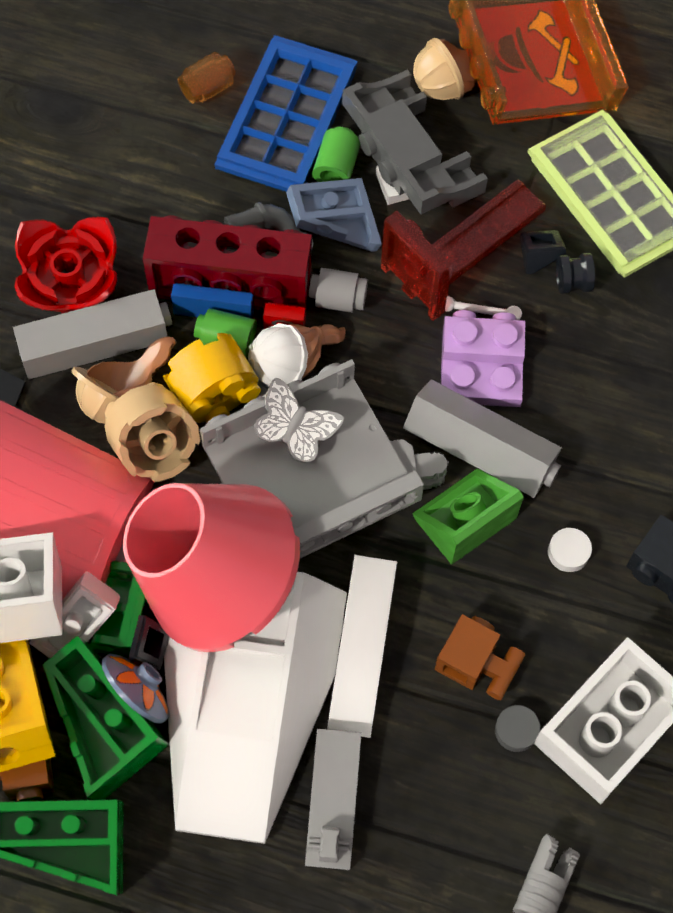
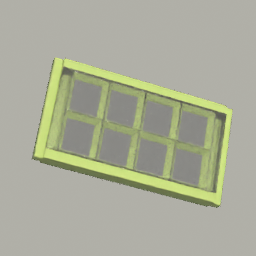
M602 109L528 149V154L532 158L531 161L612 266L624 278L673 251V193L609 113H605Z

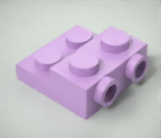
M459 310L454 312L452 316H445L442 336L441 385L480 405L521 407L523 362L525 358V321L516 320L515 315L506 312L493 315L492 319L476 318V314L469 310Z

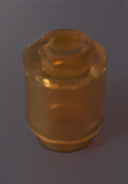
M212 52L185 68L183 75L179 76L177 80L182 93L190 103L194 104L198 101L203 103L234 84L233 76L236 74L231 60L226 55L221 56L217 52Z

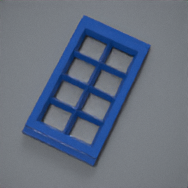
M274 35L217 155V160L214 164L215 169L287 192L290 185L307 183L314 169L324 133L331 129L342 105L343 89L350 86L358 66V61Z

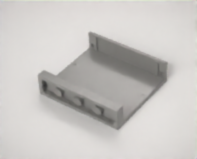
M352 359L342 364L332 363L324 367L318 375L305 381L295 380L287 384L296 397L299 407L304 406L306 411H333L344 417L341 427L329 439L317 441L318 455L312 461L306 463L297 461L288 451L287 443L282 440L266 442L259 439L255 434L254 424L256 420L268 413L265 408V397L251 400L242 410L229 416L225 414L216 416L208 421L205 427L200 428L202 446L222 484H249L261 487L277 496L289 508L293 515L291 521L294 533L300 538V558L422 500L424 483L416 470L408 474L354 380L355 363Z

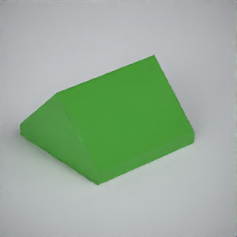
M477 468L412 514L417 523L452 565L516 520L524 497L521 490Z

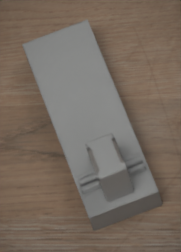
M317 729L305 866L350 870L362 732Z

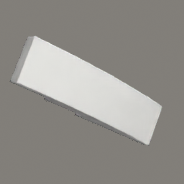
M360 555L354 556L328 730L362 732L361 737L371 738L397 561Z

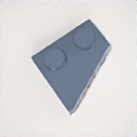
M362 178L289 186L286 194L297 228L371 252L377 251L382 245Z

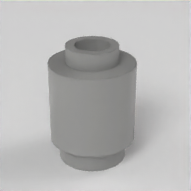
M321 268L319 275L312 274L309 298L315 299V307L353 313L354 309L363 310L368 279L359 278V273Z

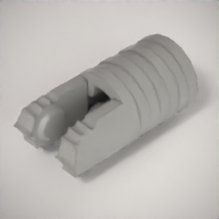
M546 833L540 842L514 905L513 912L557 913L580 857L579 853L572 848L563 851L553 873L550 872L549 869L554 860L559 842Z

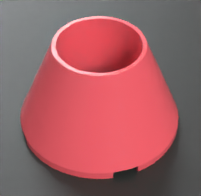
M172 483L153 490L136 506L125 528L123 551L137 583L158 623L166 634L177 643L189 649L200 652H218L233 648V642L243 638L250 632L254 634L259 633L279 612L296 578L300 559V538L294 533L291 521L293 515L289 508L277 496L266 489L249 484Z

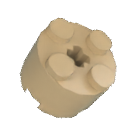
M152 382L130 389L115 402L109 403L104 413L107 441L124 467L134 477L136 475L151 477L154 482L175 477L189 466L191 462L188 458L194 451L195 444L199 445L200 443L198 425L176 395L167 390L162 384Z

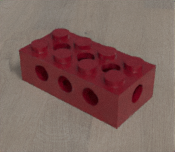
M173 215L150 217L143 253V263L148 290L155 289L157 298L172 300L173 283L250 292L253 294L254 310L264 311L265 303L270 302L304 307L306 316L312 275L311 234H303L293 229L284 231L268 230L256 225H245L243 227L225 225L215 220L203 222L190 221ZM188 242H194L197 245L195 247L188 246ZM227 247H235L238 250L235 252L228 251ZM266 251H272L277 253L278 255L268 256L266 255Z

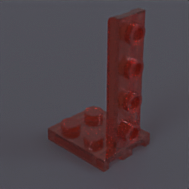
M516 180L432 245L424 238L420 227L414 221L406 220L396 210L384 220L381 269L385 273L391 270L404 283L401 289L411 299L417 296L429 308L428 316L434 321L445 312L449 285L543 213L546 209V204L527 189L524 183Z

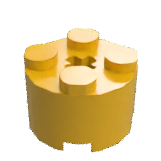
M218 333L217 338L219 341H213L206 345H203L202 341L198 339L180 350L168 362L171 372L163 375V379L170 391L176 395L195 422H208L212 418L223 414L229 416L231 410L241 403H248L257 398L261 392V388L258 385V376L231 334Z

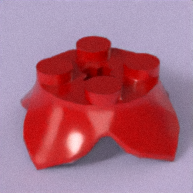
M88 217L79 220L70 230H64L56 223L47 220H29L20 223L15 241L16 257L22 267V274L16 278L14 286L17 296L22 302L41 310L57 311L63 314L99 304L113 293L118 282L117 273L113 270L117 253V240L108 217ZM63 270H67V271L70 272V273H61V272H62Z

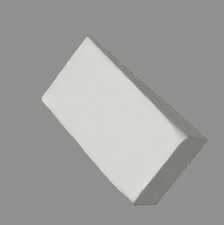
M86 571L62 600L63 635L31 639L29 644L51 658L77 635L88 642L116 610L120 595Z

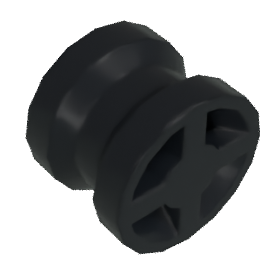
M581 253L578 258H570L568 255L557 256L556 280L560 294H569L573 289L593 292L595 286V267L591 253Z

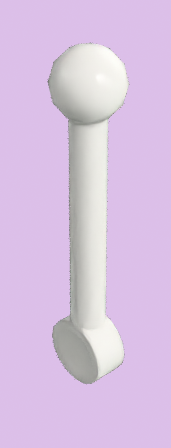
M445 296L440 301L441 309L446 312L453 309L469 310L489 315L506 312L515 315L516 320H520L522 316V311L517 306L501 309L457 302L450 296Z

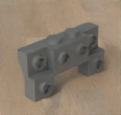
M408 69L381 81L373 83L359 82L343 89L342 104L361 130L359 142L362 150L367 156L372 155L378 164L383 180L387 184L391 183L399 195L406 193L420 214L426 213L447 202L453 208L485 193L488 178L484 173L478 176L474 174L470 168L471 156L467 151L441 163L442 153L415 117V115L425 111L427 96L423 91L416 94L411 88V73Z

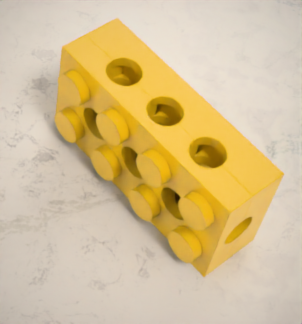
M28 640L0 643V772L55 757Z

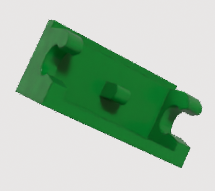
M112 561L110 566L111 572L106 585L120 595L116 610L94 634L91 646L97 653L107 655L111 653L129 658L139 615L148 616L150 605L128 563Z

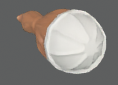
M278 323L270 328L263 329L249 346L248 362L259 378L258 385L261 388L259 397L266 398L269 385L275 378H280L286 384H289L292 381L301 380L306 377L317 364L323 345L338 344L345 339V328H337L330 324L309 328L298 324L286 325Z

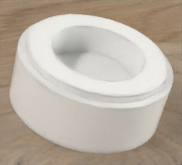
M564 528L557 531L548 546V556L551 563L564 572H575L582 569L587 564L592 552V545L588 536L576 528Z

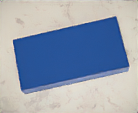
M173 283L171 299L175 315L198 318L199 314L205 315L207 310L212 308L253 319L254 303L253 294L250 292Z

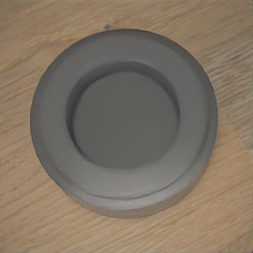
M514 705L504 709L495 724V735L498 742L505 749L513 752H522L531 748L540 733L538 717L531 709L525 706Z

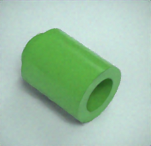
M336 127L324 133L312 172L317 182L351 179L360 149L359 138L352 130L346 127Z
M209 308L205 315L199 314L194 328V337L199 338L203 345H206L213 341H219L217 338L218 333L231 334L245 357L248 358L249 346L255 339L257 320Z

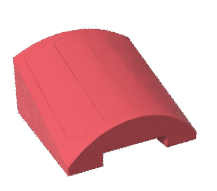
M0 400V539L53 532L62 565V600L86 571L106 583L111 572V562L116 560L123 545L127 522L136 506L150 493L154 481L151 477L132 476L120 459Z

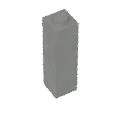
M155 289L18 325L13 327L29 380L70 369L74 366H81L149 347L155 340L167 337L166 327L172 325V319L167 303H159Z
M432 379L416 395L403 426V429L533 498L543 484L549 488L551 487L561 468V465L555 461L562 447Z

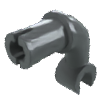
M261 202L255 203L254 208L224 217L225 225L242 227L245 225H256L268 230L284 231L293 229L302 232L300 228L296 227L293 216L284 208L271 204H262Z

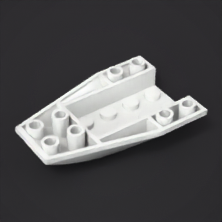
M297 572L292 589L275 617L259 633L254 634L250 632L243 638L233 642V648L218 652H200L189 649L168 637L164 654L167 705L170 714L168 717L176 831L261 844L266 843L335 678L347 592L307 573Z

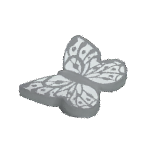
M275 378L271 381L265 398V408L268 413L256 420L254 431L259 439L266 442L282 440L287 443L291 456L297 461L306 463L314 460L318 455L317 441L329 439L341 427L344 417L337 412L328 410L306 411L304 406L299 407L296 397L287 384L280 378Z

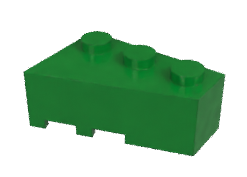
M78 635L43 664L59 715L63 718L71 742L69 745L73 757L77 759L84 780L83 786L87 798L105 800L169 745L152 721L142 717L116 693L102 670V658L89 643Z
M123 801L0 802V858L51 873L70 881L82 883L114 895L123 894Z

